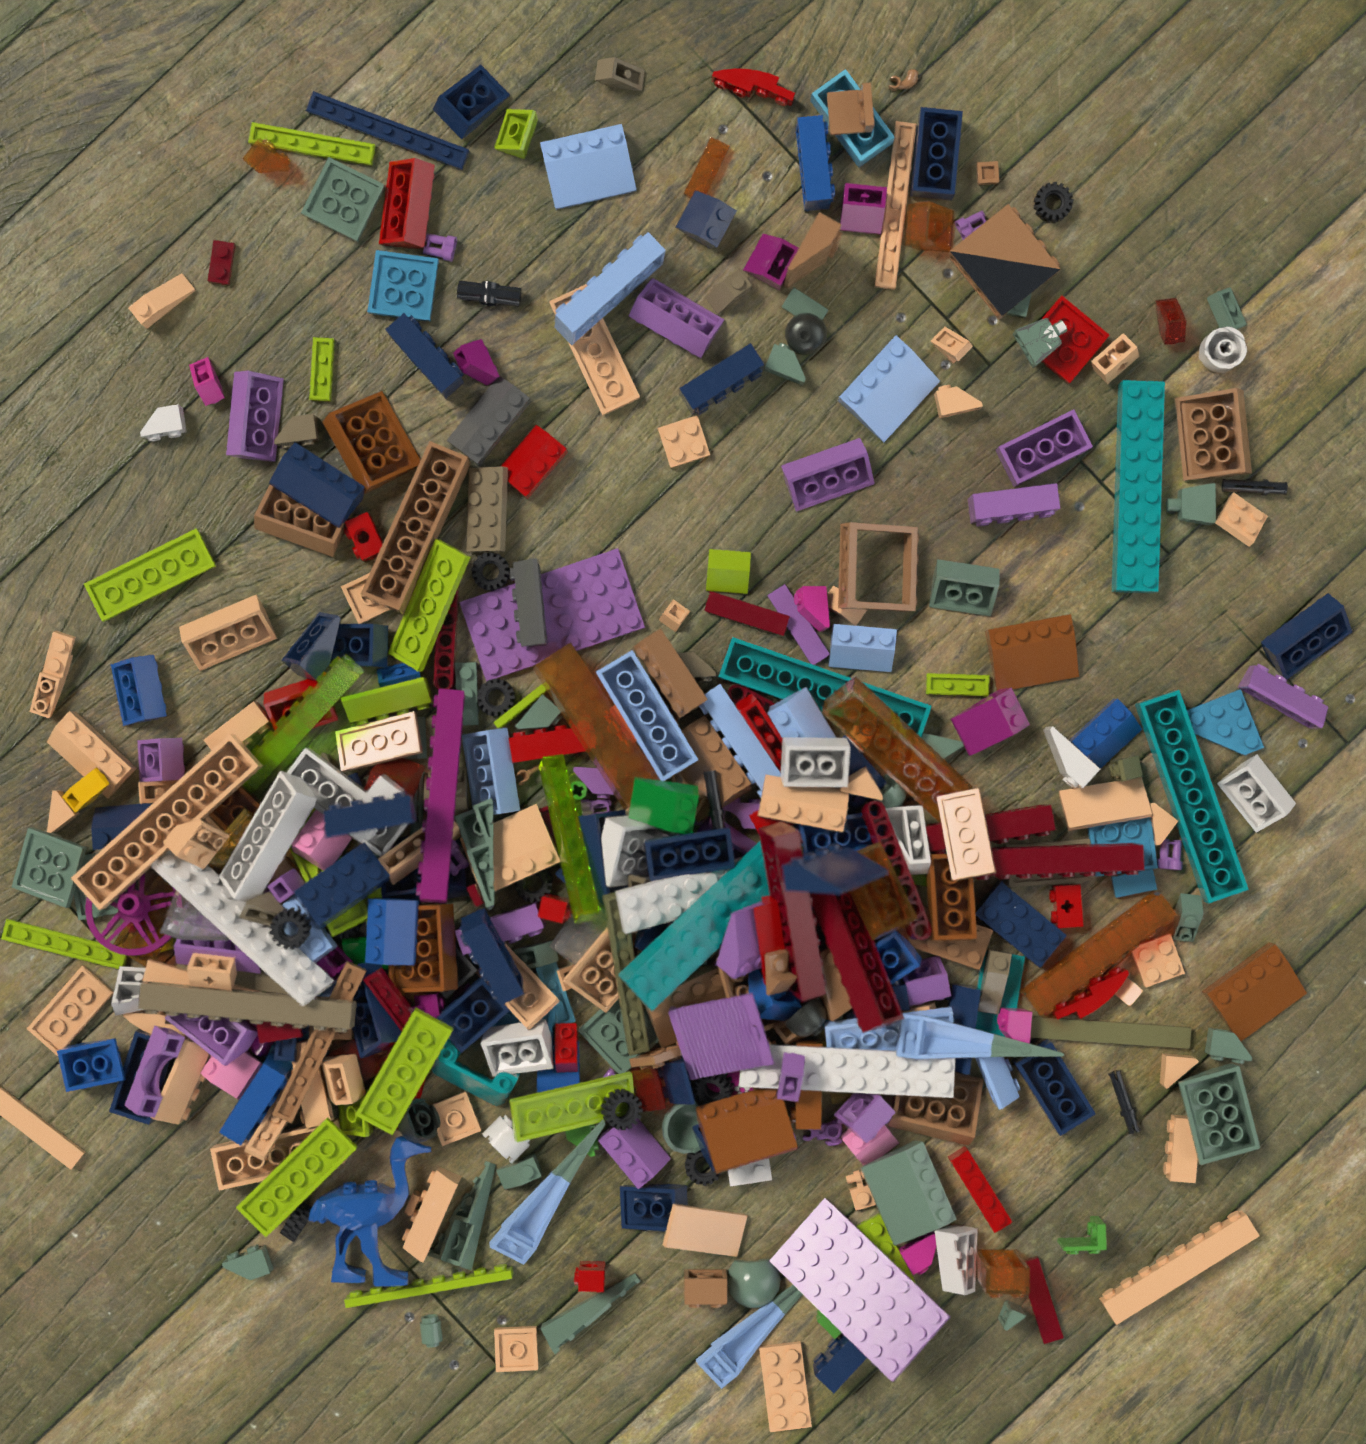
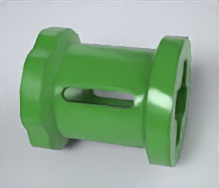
M575 781L570 784L568 792L571 798L580 800L587 795L588 788L582 781ZM576 784L578 787L582 786L584 788V790L581 791V796H579L578 794H573V791L575 790L574 786Z

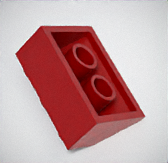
M535 425L500 467H508L507 482L528 500L564 458L568 450L553 436L538 425Z
M324 675L318 680L306 679L264 693L263 704L278 739L338 721L332 693Z

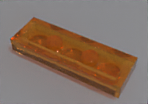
M712 137L710 138L685 189V196L691 198L695 190L706 195L708 194L730 148L729 145Z

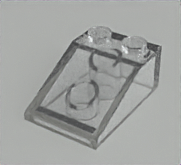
M177 890L175 891L160 933L180 940H229L223 932Z
M587 893L549 947L576 965L607 928L604 905L597 900L590 901L589 894Z

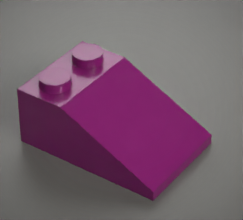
M1012 688L999 689L951 718L969 756L1018 733L1030 725Z

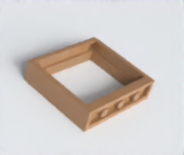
M853 522L840 524L838 608L912 612L916 610V586L918 584L916 573L919 561L917 554V544L919 542L918 527ZM857 530L904 534L902 604L855 601Z

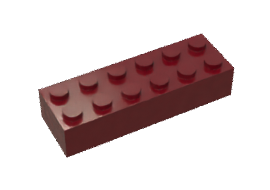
M1049 804L985 814L989 840L996 844L1009 842L1008 838L1014 837V840L1029 839V834H1034L1038 837L1051 835L1050 831L1056 830L1052 806ZM942 823L926 824L929 852L931 854L946 853Z

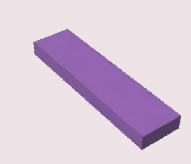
M785 584L767 595L777 612L790 616L787 628L810 664L814 665L830 655L811 624L798 612L797 605L794 603V597Z

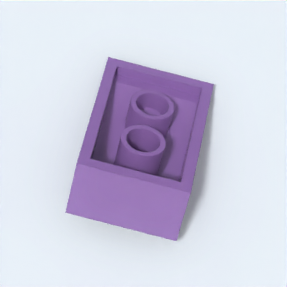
M762 902L731 914L716 965L733 979L762 968L753 911L754 907L763 905Z

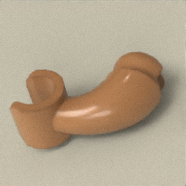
M910 69L904 81H901L898 76L890 77L889 81H894L897 85H889L888 89L896 91L897 89H908L914 86L918 81V71Z

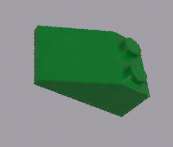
M634 777L628 818L669 832L690 834L693 832L698 803V786Z

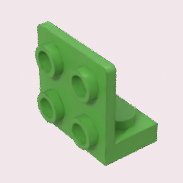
M1090 1216V1222H1087V1234L1091 1235V1237L1057 1238V1242L1067 1254H1079V1251H1088L1091 1254L1101 1253V1250H1107L1106 1224L1099 1216Z

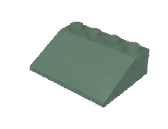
M1226 1064L1178 1082L1199 1165L1260 1149L1242 1074L1238 1065Z
M914 1140L860 1167L893 1245H898L927 1234L957 1220L922 1141Z

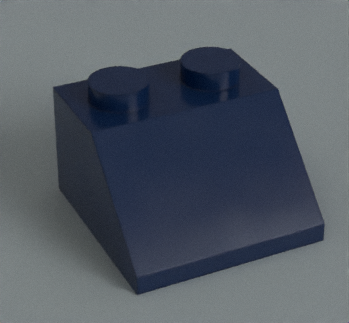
M695 190L675 228L709 249L717 248L737 210L717 198Z

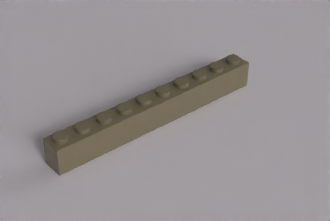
M146 981L140 983L138 1009H145V1013L158 1014V1011H165L166 1015L179 1016V1013H186L187 1017L200 1018V1015H207L208 1019L221 1020V1017H228L231 1022H242V1019H249L252 1024H263V1021H269L273 1026H284V1023H290L294 1028H305V1025H311L315 1030H326V1027L335 1028L334 1031L347 1032L348 1029L354 1027L356 1001L315 997L305 1006H302L288 994L236 989L230 991Z

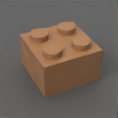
M684 1269V1305H689L691 1308H699L701 1305L720 1308L723 1307V1304H727L726 1269Z

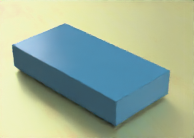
M1153 869L1138 871L1137 875L1122 874L1111 877L1115 898L1157 890Z

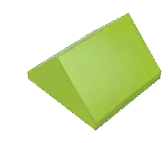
M507 109L494 149L525 159L538 121L536 111Z
M709 549L706 591L748 594L751 552Z
M366 1095L353 1104L338 1105L340 1128L345 1135L368 1137L373 1132L372 1124L355 1115Z

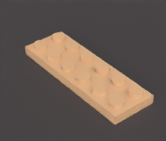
M585 284L549 301L554 314H556L555 311L563 303L568 304L572 300L571 297L577 290L580 289L582 291L587 285ZM603 318L573 345L568 342L602 416L640 399L638 391Z

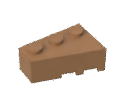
M825 942L818 947V950L823 959V966L821 968L826 978L827 986H825L826 994L819 996L826 1008V1020L834 1021L852 1007L849 1004L846 989L841 983L839 971L834 965L830 948Z

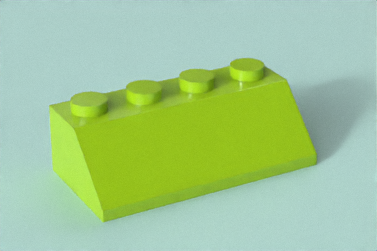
M425 677L341 697L349 722H356V726L369 723L368 719L375 717L377 721L389 718L388 714L395 712L397 716L409 713V709L417 707L418 711L430 708L429 704L434 703L428 678Z

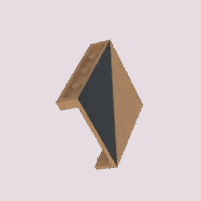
M1009 204L952 248L947 255L998 320L1003 318L1008 311L1061 270L1058 260L1047 253L1045 244L1040 239L1037 240L1033 235L1034 231L1030 225L1024 224L1020 219L1021 216L1015 207L1011 208Z

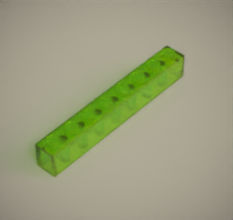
M347 654L342 658L337 656L329 665L332 669L328 673L324 671L316 679L318 684L314 688L310 686L302 694L305 697L302 702L296 701L291 706L289 711L292 713L287 718L283 716L275 724L278 728L274 732L270 730L262 738L264 741L262 746L256 745L251 750V753L263 765L243 784L251 793L269 777L365 672Z
M564 755L546 756L542 758L539 764V771L574 923L595 921L600 914V908Z

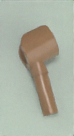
M542 763L527 771L520 770L515 775V778L519 775L524 778L519 785L525 784L533 773L543 768Z

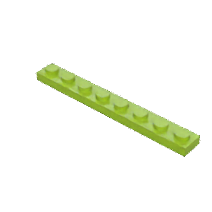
M500 1264L490 1270H486V1268L473 1270L474 1273L465 1274V1271L453 1273L451 1277L438 1275L432 1277V1280L429 1281L416 1279L411 1281L412 1284L391 1286L384 1289L382 1286L370 1288V1291L367 1292L354 1290L349 1292V1295L344 1299L345 1308L508 1280L513 1278V1267L507 1266V1264Z

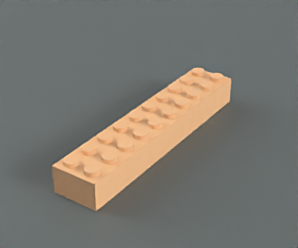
M229 734L71 879L99 910L107 908L147 872L154 861L170 851L163 842L176 825L197 820L203 821L263 765L235 734Z

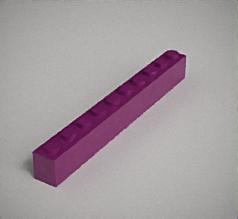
M439 689L438 695H434V707L437 708V715L432 717V728H435V736L430 738V749H433V757H429L428 760L431 778L427 777L426 790H430L429 799L425 798L424 811H428L427 820L423 819L422 832H426L425 841L421 840L420 853H424L423 862H419L418 874L422 875L421 883H417L416 895L420 896L421 902L447 903L465 692L462 690Z

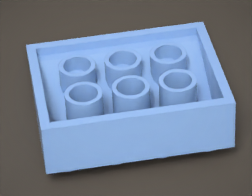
M622 124L540 142L556 210L637 191Z
M896 335L841 394L838 402L884 443L940 380L915 352Z

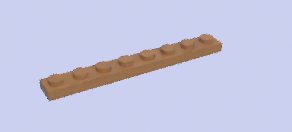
M347 961L329 998L352 1001L366 969ZM326 1027V1030H313L272 1115L292 1123L335 1036V1028Z

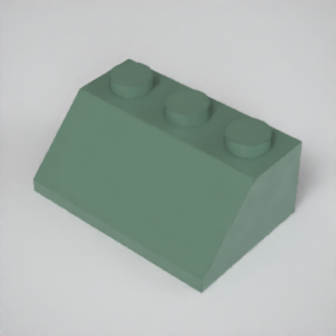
M937 559L929 607L991 616L999 588L1000 569Z

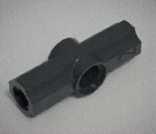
M459 280L457 286L458 300L479 302V304L486 306H497L499 304L520 307L521 288L501 286L490 281L476 283Z

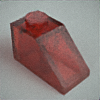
M1177 298L1155 300L1159 333L1164 345L1185 342L1187 321Z

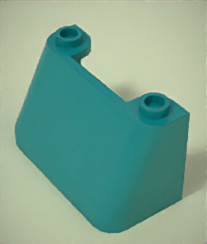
M448 1038L431 1067L433 1073L492 1105L500 1106L504 1104L521 1073L500 1072L494 1079H491L458 1062L457 1059L461 1052Z

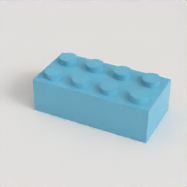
M846 69L811 94V103L819 114L823 115V119L827 121L828 126L827 93L861 90ZM874 107V128L872 132L835 135L858 168L892 145L895 138Z

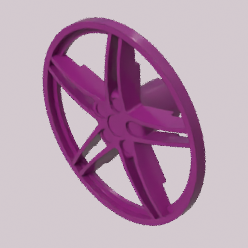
M144 873L140 877L139 890H135V881L128 888L127 893H122L119 896L118 903L113 901L110 904L117 908L118 912L106 925L107 927L101 934L93 919V903L87 897L85 905L87 923L93 936L107 949L127 956L145 955L164 946L178 930L184 911L183 896L174 887V892L144 895ZM176 896V900L151 906V900ZM176 904V914L173 923L167 933L159 939L148 916V912ZM122 918L124 922L106 940V935L114 928V926ZM146 921L156 940L155 943H152L140 922ZM130 922H133L149 946L139 949H126L115 946L110 941Z

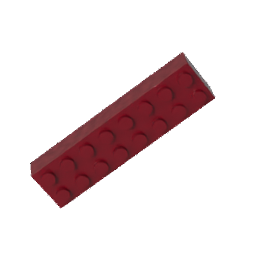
M783 822L758 828L769 894L778 901L784 947L788 951V971L797 976V979L788 991L802 1001L825 995L827 981L821 968L823 966V959L818 950L820 940L815 932L816 918L811 909L813 905L812 896L809 892L785 891L783 865L791 862L792 858L803 857L804 853L801 850L802 836L798 830Z
M1138 843L993 847L991 851L996 873L976 876L974 878L976 880H987L989 875H995V878L1010 879V875H1016L1019 878H1032V874H1037L1041 878L1053 877V873H1058V876L1074 877V873H1079V875L1096 876V872L1104 875H1117V871H1121L1125 875H1137L1138 871L1144 870V845Z
M854 889L842 894L809 892L813 899L812 907H814L818 917V924L823 930L825 942L830 948L834 965L839 971L841 983L846 989L849 1004L855 1012L857 1024L861 1028L862 1033L884 1028L903 1020L904 1016Z

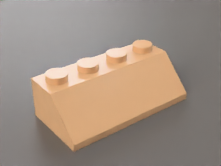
M257 594L179 627L182 643L199 671L277 639L266 610Z
M69 711L55 726L47 741L53 749L83 776L97 767L110 783L102 792L107 799L137 769L76 711Z
M765 774L757 816L843 832L849 793L841 792L839 788L783 787L781 777Z
M189 1037L184 1040L161 1092L162 1100L155 1118L150 1117L154 1120L178 1125L183 1120L187 1121L192 1111L189 1108L192 1101H196L200 1093L198 1086L201 1081L204 1082L206 1079L201 1074V1071L211 1055Z
M438 1167L436 1172L432 1170L427 1181L430 1183L428 1191L423 1190L419 1199L422 1205L419 1210H414L410 1221L414 1222L411 1230L406 1229L402 1241H405L403 1249L421 1262H424L462 1177L441 1167Z

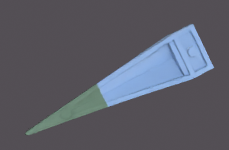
M902 1013L904 1019L900 1021L896 1056L913 1059L1064 1056L1059 1051L929 1016Z
M604 1119L501 1224V1229L489 1242L490 1248L523 1265L536 1251L553 1214L578 1168L605 1126Z
M794 1285L790 1286L771 1302L755 1311L712 1342V1346L696 1359L697 1364L722 1389L739 1375L765 1338L803 1294Z

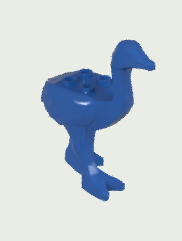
M403 1136L396 1137L390 1152V1165L395 1189L383 1183H377L376 1180L365 1181V1184L357 1185L356 1182H345L343 1186L330 1190L315 1201L310 1210L309 1221H318L322 1224L330 1220L340 1227L335 1237L336 1257L332 1269L331 1282H365L366 1270L348 1265L345 1262L348 1245L357 1235L361 1241L362 1252L373 1266L374 1286L408 1285V1272L389 1268L383 1264L378 1248V1227L392 1220L408 1198L409 1185L405 1171L407 1159L413 1155L431 1152L430 1146L411 1142Z

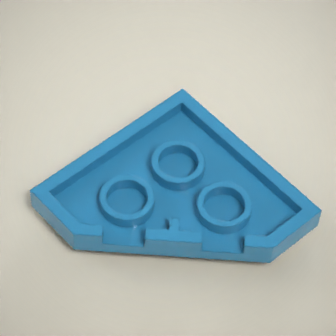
M1241 689L1187 710L1195 735L1241 755H1247L1264 748Z

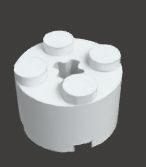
M1218 328L1203 339L1199 348V359L1210 371L1216 373L1230 371L1239 365L1246 356L1247 346L1244 341L1245 338L1235 328ZM1223 346V347L1225 348V349H1224V352H1225V353H1222V352H1221V348H1220V347Z
M506 1114L504 1117L499 1116L482 1133L485 1138L488 1135L490 1136L488 1138L490 1140L489 1143L503 1157L507 1159L510 1156L509 1162L511 1164L530 1146L528 1143L530 1140L521 1142L514 1140L512 1120Z

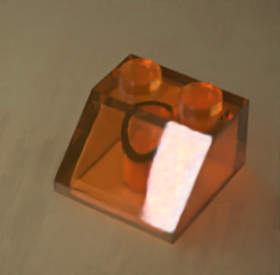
M929 201L908 204L905 246L917 250L949 252L952 247L954 210Z

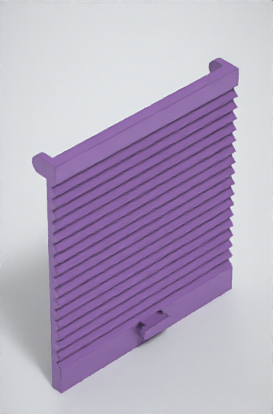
M753 993L679 1008L675 1006L669 1008L668 1013L690 1080L754 1067L757 1068L759 1066H768L775 1063Z

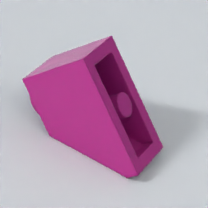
M209 357L189 365L194 387L205 406L215 404L225 398L222 386Z
M802 586L794 595V603L797 605L798 612L819 632L825 631L830 627L826 586Z
M1000 1008L997 1022L999 1030L1007 1038L1030 1044L1032 1012L1019 1008Z
M935 1231L921 1235L899 1248L913 1275L926 1272L929 1269L928 1266L932 1264L937 1246Z

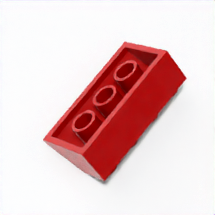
M417 158L389 162L379 238L380 245L408 249L424 248L429 219V206L432 197L434 164Z

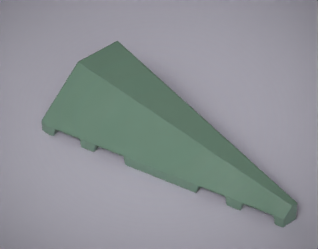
M492 798L473 805L474 809L455 816L488 910L494 906Z
M485 1161L484 1165L486 1167L481 1175L473 1180L475 1183L473 1188L463 1196L448 1220L450 1222L448 1228L444 1233H440L438 1244L434 1250L429 1251L428 1256L472 1271L496 1167L495 1164Z
M636 1273L608 1287L604 1292H599L542 1323L541 1330L554 1354L560 1351L559 1348L567 1341H572L576 1334L587 1328L608 1310L613 1301L623 1297L626 1291L635 1284H638L640 1279Z

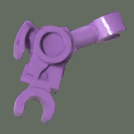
M835 1118V1120L832 1119L828 1123H822L821 1130L809 1129L811 1134L803 1136V1140L810 1141L814 1137H817V1140L828 1138L831 1139L825 1141L828 1146L839 1145L842 1143L840 1139L843 1127L842 1122Z

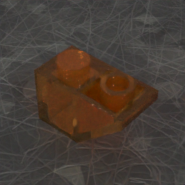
M259 138L242 158L258 173L288 172L293 168V165L290 164L291 159L284 153L279 154L274 150V144L266 138L264 140Z

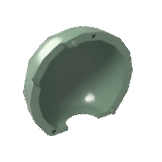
M696 1101L692 1105L675 1104L671 1106L663 1119L662 1133L664 1140L672 1150L682 1154L696 1153L701 1150L692 1130V1127L698 1124L696 1107L699 1105Z
M770 1259L756 1261L735 1260L727 1273V1286L729 1293L737 1303L746 1308H760L775 1298L780 1288L781 1279L778 1269L769 1261Z

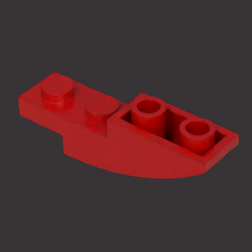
M734 68L714 71L712 74V82L716 87L723 90L728 88L735 95L742 98L745 96L750 98L752 91H756L758 96L762 98L770 97L781 106H792L795 99V93L778 86L779 77L770 73Z
M1116 967L1108 971L1109 975L1104 977L1099 975L1089 980L1090 983L1086 984L1089 993L1086 994L1084 991L1076 994L1074 999L1069 1002L1063 1000L1055 1004V1008L1051 1009L1054 1018L1058 1020L1075 1012L1076 1016L1081 1019L1091 1014L1110 1000L1120 989L1129 975L1128 970Z

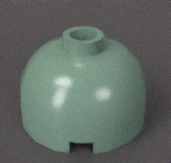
M892 772L893 776L885 774L882 777L887 784L880 789L883 799L869 798L866 803L877 800L883 803L885 808L903 807L907 794L906 786L895 772ZM871 805V808L876 811V807Z

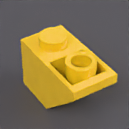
M96 767L70 787L62 798L76 813L94 802L110 783L106 776Z

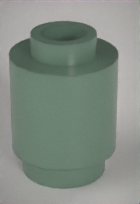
M437 1314L422 1316L420 1322L422 1344H426L429 1348L439 1346V1342L443 1341L441 1320L438 1319Z

